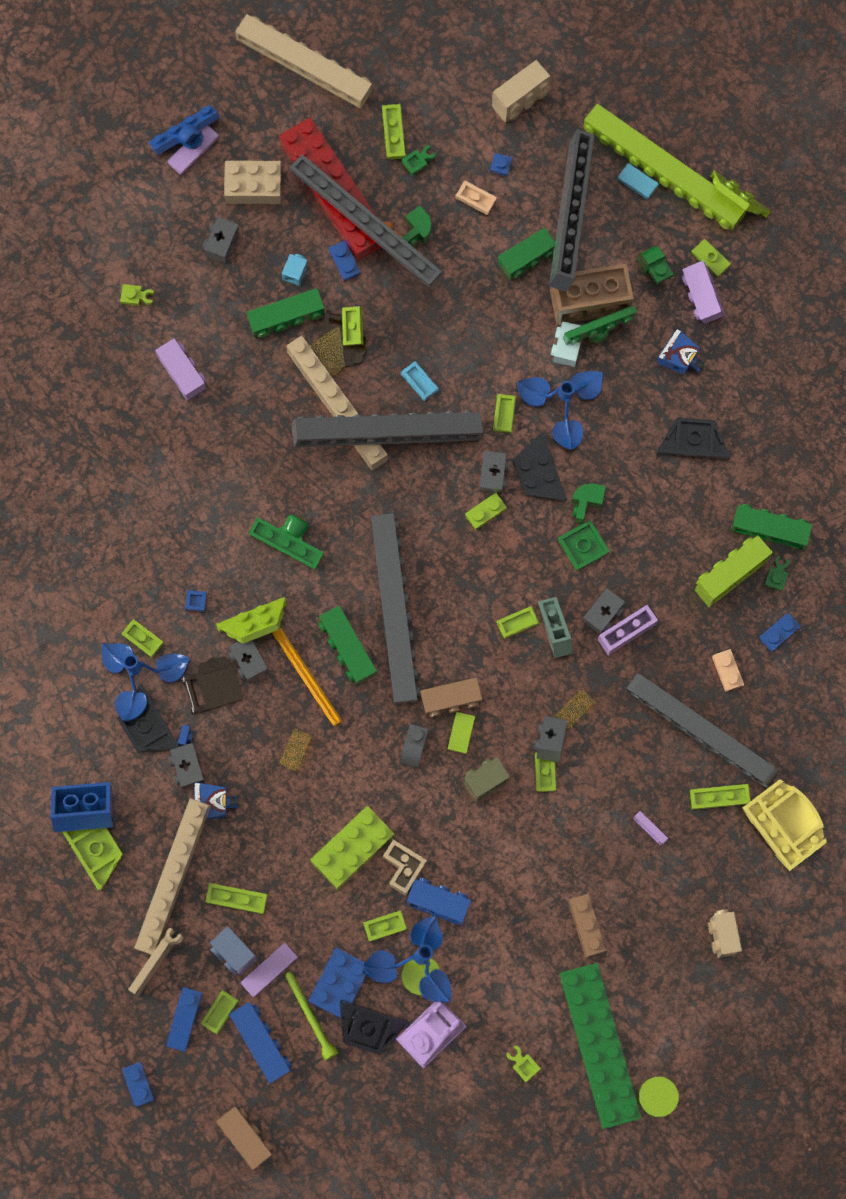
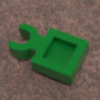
M430 145L425 146L422 153L415 150L402 159L403 165L412 176L427 167L426 161H433L436 158V153L432 155L427 154L431 150Z
M777 556L774 561L776 568L770 567L764 586L782 592L789 574L784 569L788 567L790 559H787L785 564L782 565L779 563L780 556Z

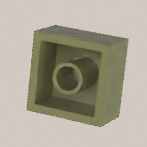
M491 757L485 760L478 770L473 768L465 774L464 785L475 803H478L508 784L510 776L498 757L495 759Z

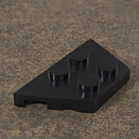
M677 417L657 450V454L730 460L731 456L726 449L722 435L718 431L719 428L716 421Z
M544 432L540 433L513 459L524 495L527 497H540L547 500L556 499L560 500V502H565L567 499Z
M140 684L137 687L136 693H144L146 695V709L139 717L130 721H123L118 716L119 723L137 752L178 748V743L145 688Z
M340 1000L342 1039L347 1045L381 1055L387 1049V1046L398 1038L397 1034L404 1027L407 1028L410 1025L408 1020Z

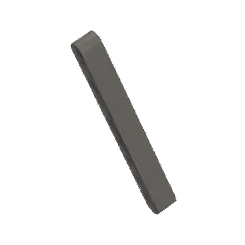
M637 673L627 686L626 691L762 786L769 788L778 775L779 770L644 676Z

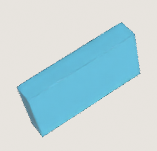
M629 163L617 178V180L647 200L659 184Z
M416 361L401 372V375L424 402L439 391L436 384Z

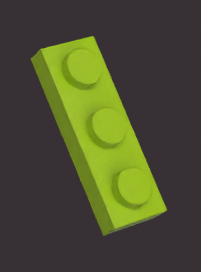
M400 104L382 106L387 160L403 159L405 157L401 106Z
M748 784L691 789L689 791L692 810L746 805L750 802Z
M209 883L205 902L264 914L268 895Z

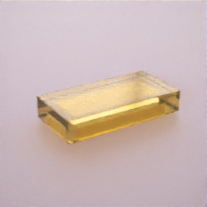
M580 689L555 715V718L567 720V729L569 730L595 704V701L584 690Z
M294 728L279 764L297 772L312 739V735Z

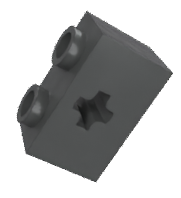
M217 217L216 222L211 224L209 239L206 238L203 243L205 256L226 263L239 234V224Z
M484 451L479 492L502 495V489H506L507 485L504 471H508L510 461L506 459L507 453ZM493 470H497L496 476H492Z
M606 588L583 617L582 622L600 635L613 626L611 621L615 616L619 618L624 612L625 608L623 606L625 601ZM606 609L609 611L605 616L601 615L602 611Z
M252 640L244 644L236 642L229 646L231 652L228 654L233 663H238L240 668L237 671L242 680L246 678L247 682L250 683L269 672ZM247 656L251 663L247 664L246 661L244 662V657Z
M544 716L543 723H539L537 734H540V739H536L534 750L537 751V759L560 763L567 720Z
M193 743L170 750L171 755L168 758L171 767L175 766L177 774H174L177 786L181 785L182 789H187L195 786V783H205ZM183 763L191 765L188 767V771L183 769Z

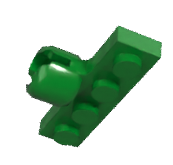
M633 305L603 318L594 319L588 324L565 332L563 340L566 345L570 343L574 345L581 342L582 338L588 337V340L592 343H602L608 337L609 331L616 328V325L632 322L637 311Z
M292 514L287 517L281 528H277L257 517L248 533L315 570L325 554L303 541L308 523Z

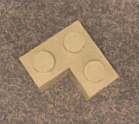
M395 840L392 841L383 855L385 861L398 868L389 886L407 896L415 879L419 877L427 864V860Z

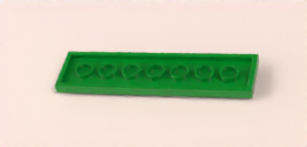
M598 963L559 973L602 1129L641 1119Z

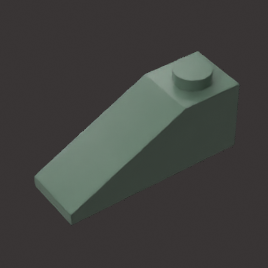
M557 597L538 601L554 658L573 654L571 636Z

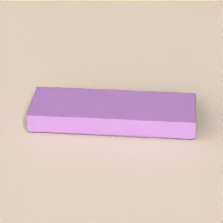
M208 125L200 130L204 136L201 146L196 149H188L183 145L167 161L180 175L219 138V135Z
M283 943L240 983L254 998L298 957L286 943Z

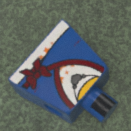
M676 329L657 360V364L681 374H685L689 367L700 372L705 362L696 357L700 350L699 346L679 329Z
M195 783V800L211 805L206 821L227 817V808L239 807V797L227 796L226 787Z

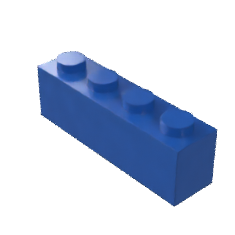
M248 1002L229 1014L269 1084L274 1083L291 1072L289 1067L292 1065L287 1056L282 1057L279 1050L282 1048L276 1038L272 1040L270 1037L271 1029L266 1021L262 1023L259 1018L261 1012L256 1004L252 1006Z

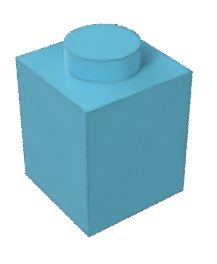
M290 254L282 272V279L300 286L308 268L306 258L299 254Z

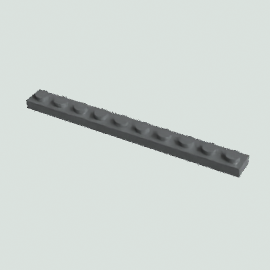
M303 154L290 166V171L428 287L442 274L440 269Z

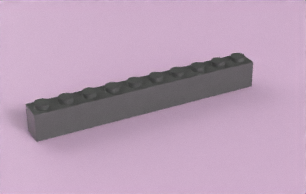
M578 129L569 143L549 287L567 292L575 279L594 134Z
M449 411L439 414L437 412H429L427 414L414 412L408 415L393 413L391 415L374 414L372 416L358 414L353 417L337 415L335 417L318 416L316 418H307L301 416L295 418L291 426L294 448L479 441L483 434L481 414L474 411H465L463 413Z
M394 513L371 516L394 706L417 703V698L421 696L419 686H415L418 672L417 667H413L412 660H416L415 649H411L410 641H413V632L408 630L411 616L410 611H406L405 604H409L408 593L403 591V585H406L405 574H401V567H404L403 555L399 556L398 549L402 548L401 538L396 536V530H399L398 519H394Z

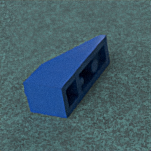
M183 987L176 1007L167 1047L186 1052L204 996L203 993Z

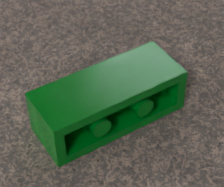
M544 227L499 255L498 264L509 280L514 277L517 279L527 269L537 267L543 259L553 257L555 241Z

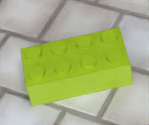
M758 535L754 539L749 537L743 542L740 550L734 549L728 554V558L724 562L720 560L713 566L714 569L710 573L706 571L698 578L695 592L710 608L766 564L773 552Z
M366 806L310 861L339 890L395 837V834Z

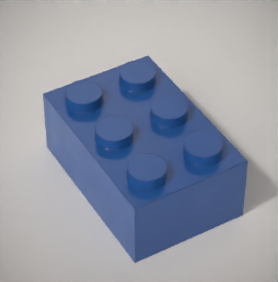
M111 783L52 787L51 821L54 832L113 827L114 797Z
M420 878V880L415 879L407 899V906L462 926L471 900L464 893H451L450 889L445 886L439 885L435 887L431 885V881Z
M335 948L308 1002L341 1019L340 1000L354 1003L367 977V973L363 968L365 962Z

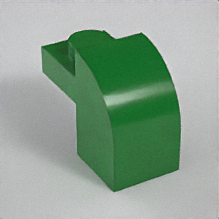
M419 206L406 215V224L411 230L401 237L412 247L419 242V239L423 244H426L431 235L430 217Z
M658 246L638 254L637 257L645 274L650 273L656 285L673 277V272L664 259L665 255Z
M585 484L575 491L571 502L578 504L574 506L573 516L576 517L575 523L583 524L586 506L601 509L606 486Z

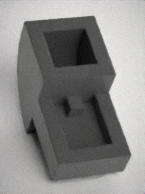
M412 724L409 725L400 764L419 768L429 729Z

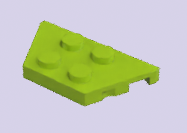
M715 170L710 175L715 188L744 210L757 215L761 213L766 218L772 212L755 200V196L751 192L741 190L739 188L740 185L736 181H729Z
M285 597L268 604L260 605L255 609L217 623L216 627L218 632L224 631L228 637L237 639L238 642L244 644L279 630L280 621L284 616L283 608L287 606Z
M99 828L63 832L98 891H101L123 857L108 829Z

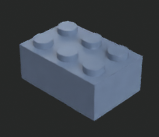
M228 926L210 942L213 946L210 950L221 962L224 959L227 961L224 965L234 976L239 974L242 977L258 961L256 956Z

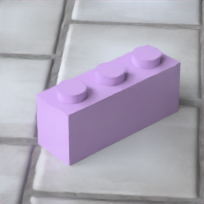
M701 261L682 269L684 273L682 276L683 282L690 289L688 293L689 299L696 306L694 313L697 320H701L706 324L725 316L707 264Z
M172 339L155 350L157 357L187 401L206 389L205 377L201 372L197 373L195 362L191 357L187 358L184 354L186 350L181 342L177 343L175 339Z
M648 605L600 634L598 642L609 656L656 626L658 620Z

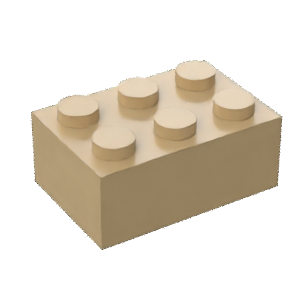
M535 60L493 91L492 108L505 123L510 119H516L522 110L529 109L537 99H542L548 94L550 75Z
M225 161L224 197L226 204H281V161Z

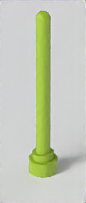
M287 972L285 977L322 1046L321 1054L326 1061L339 1054L336 1046H333L332 1043L329 1044L293 973Z

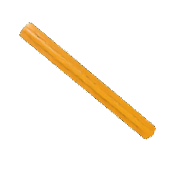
M282 628L272 632L333 726L342 722L340 716Z

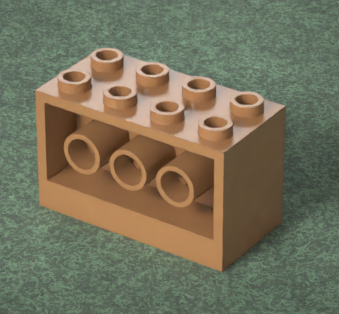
M627 264L575 272V279L567 292L550 287L557 326L562 325V321L578 323L603 318L631 307L634 299Z

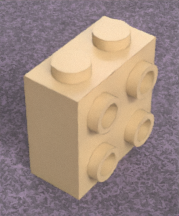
M728 909L716 911L708 923L709 933L713 934L714 942H712L713 953L717 954L718 958L739 954L742 949L734 912H728Z

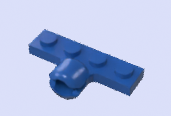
M211 105L204 107L200 112L187 117L180 124L170 127L165 133L155 136L148 143L157 155L178 143H182L188 149H196L201 146L204 138L200 130L219 119L220 116Z

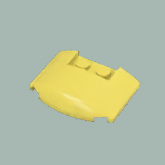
M778 780L742 808L750 822L754 824L775 852L776 857L791 871L826 844L827 841L823 835L824 826L822 820L809 799L794 786Z

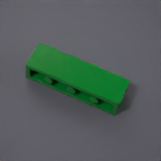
M316 288L248 311L246 314L254 338H264L269 333L275 331L282 332L289 326H300L307 320L320 319L322 315H325V309Z
M742 504V506L738 505L731 531L752 537L758 535L763 540L805 550L813 524H809L804 519L794 520L785 514L775 515L767 509L756 510L751 505Z
M337 606L320 615L318 625L323 633L327 632L329 636L327 641L332 650L336 648L339 654L336 657L341 666H346L348 670L346 675L350 682H355L358 686L376 676L377 671L341 607Z

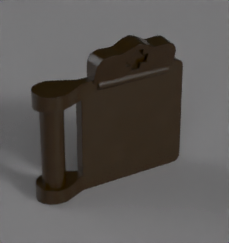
M326 310L317 354L318 359L321 362L346 367L362 364L363 357L367 353V338L363 336V345L344 346L343 328L329 325L330 321L342 322V315Z
M212 657L206 662L199 664V673L181 677L182 684H185L190 700L192 715L243 699L234 665L232 663L229 664L226 657ZM198 680L204 705L199 706L192 681Z

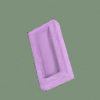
M641 811L635 815L634 820L660 846L667 841L668 838Z

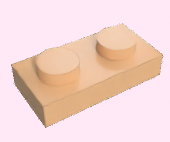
M467 181L463 182L456 194V199L486 215L490 213L497 201V197Z
M731 649L712 655L725 692L744 686Z

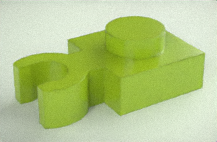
M123 284L120 303L139 306L140 301H143L146 305H153V301L146 299L148 295L154 296V291L148 289L142 292L141 286Z
M515 1045L514 1049L517 1051V1055L513 1057L507 1052L506 1056L509 1060L516 1062L513 1069L527 1082L541 1068L528 1054L522 1057L520 1048Z

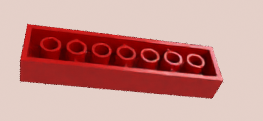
M311 117L279 135L280 145L292 163L303 154L375 215ZM309 187L342 239L346 241L357 261L381 248L380 245Z

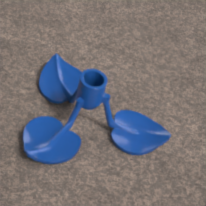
M585 371L578 373L570 381L562 382L560 388H556L550 394L549 383L540 377L518 380L517 388L521 398L527 404L536 407L544 405L546 398H551L558 393L559 398L566 402L565 422L560 421L554 425L552 436L558 444L573 450L582 441L583 427L577 420L568 421L569 402L576 393L584 400L596 398L601 391L603 372Z
M102 644V660L105 668L115 674L121 673L125 668L131 679L133 692L124 691L115 700L116 712L123 721L136 719L146 709V695L144 693H136L134 675L139 674L142 667L154 673H159L162 681L172 683L181 679L189 664V658L184 655L166 654L156 661L158 669H154L145 664L144 661L139 662L132 648L126 644Z
M436 916L419 921L411 929V942L416 946H420L414 955L395 964V958L391 953L380 950L373 953L363 965L365 972L370 978L379 983H389L397 977L395 968H399L411 960H414L419 965L425 964L426 977H423L419 982V990L422 996L432 1002L448 1003L451 1000V985L446 974L439 969H435L429 974V966L431 964L429 960L433 956V951L442 944V932Z

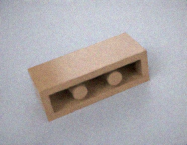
M477 677L420 691L425 716L430 715V718L441 716V713L446 711L456 713L463 707L473 709L479 707V704L482 703Z
M589 894L569 899L568 903L585 959L605 953L606 949Z
M235 1106L216 1122L251 1169L255 1170L273 1155L270 1152L273 1148L267 1140L262 1141L258 1135L261 1132L254 1123L250 1126L246 1120L248 1115L242 1107L238 1109Z

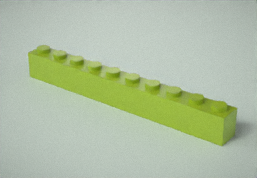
M596 104L585 118L583 128L586 132L594 134L604 145L611 146L618 155L628 158L634 166L641 167L648 176L658 179L662 186L671 188L678 197L688 200L692 207L702 210L708 218L718 221L722 228L733 231L744 217L746 210L718 191L715 185L599 104Z

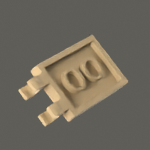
M172 928L167 930L166 936L161 940L128 989L138 997L162 964L172 946L183 941V937L180 934L172 939L175 933Z

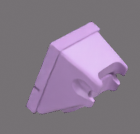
M440 1001L434 1002L396 1040L424 1069L466 1028V1025L445 1003Z

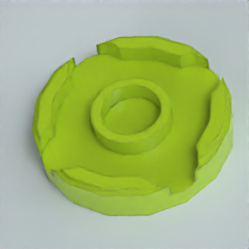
M431 958L429 960L431 963L429 974L433 970L439 969L438 964ZM411 960L403 967L402 982L410 993L421 996L419 982L423 977H426L425 964L419 965L414 960Z
M664 1077L648 1079L639 1091L640 1105L647 1114L654 1117H664L671 1114L679 1101V1093L676 1086L671 1080Z

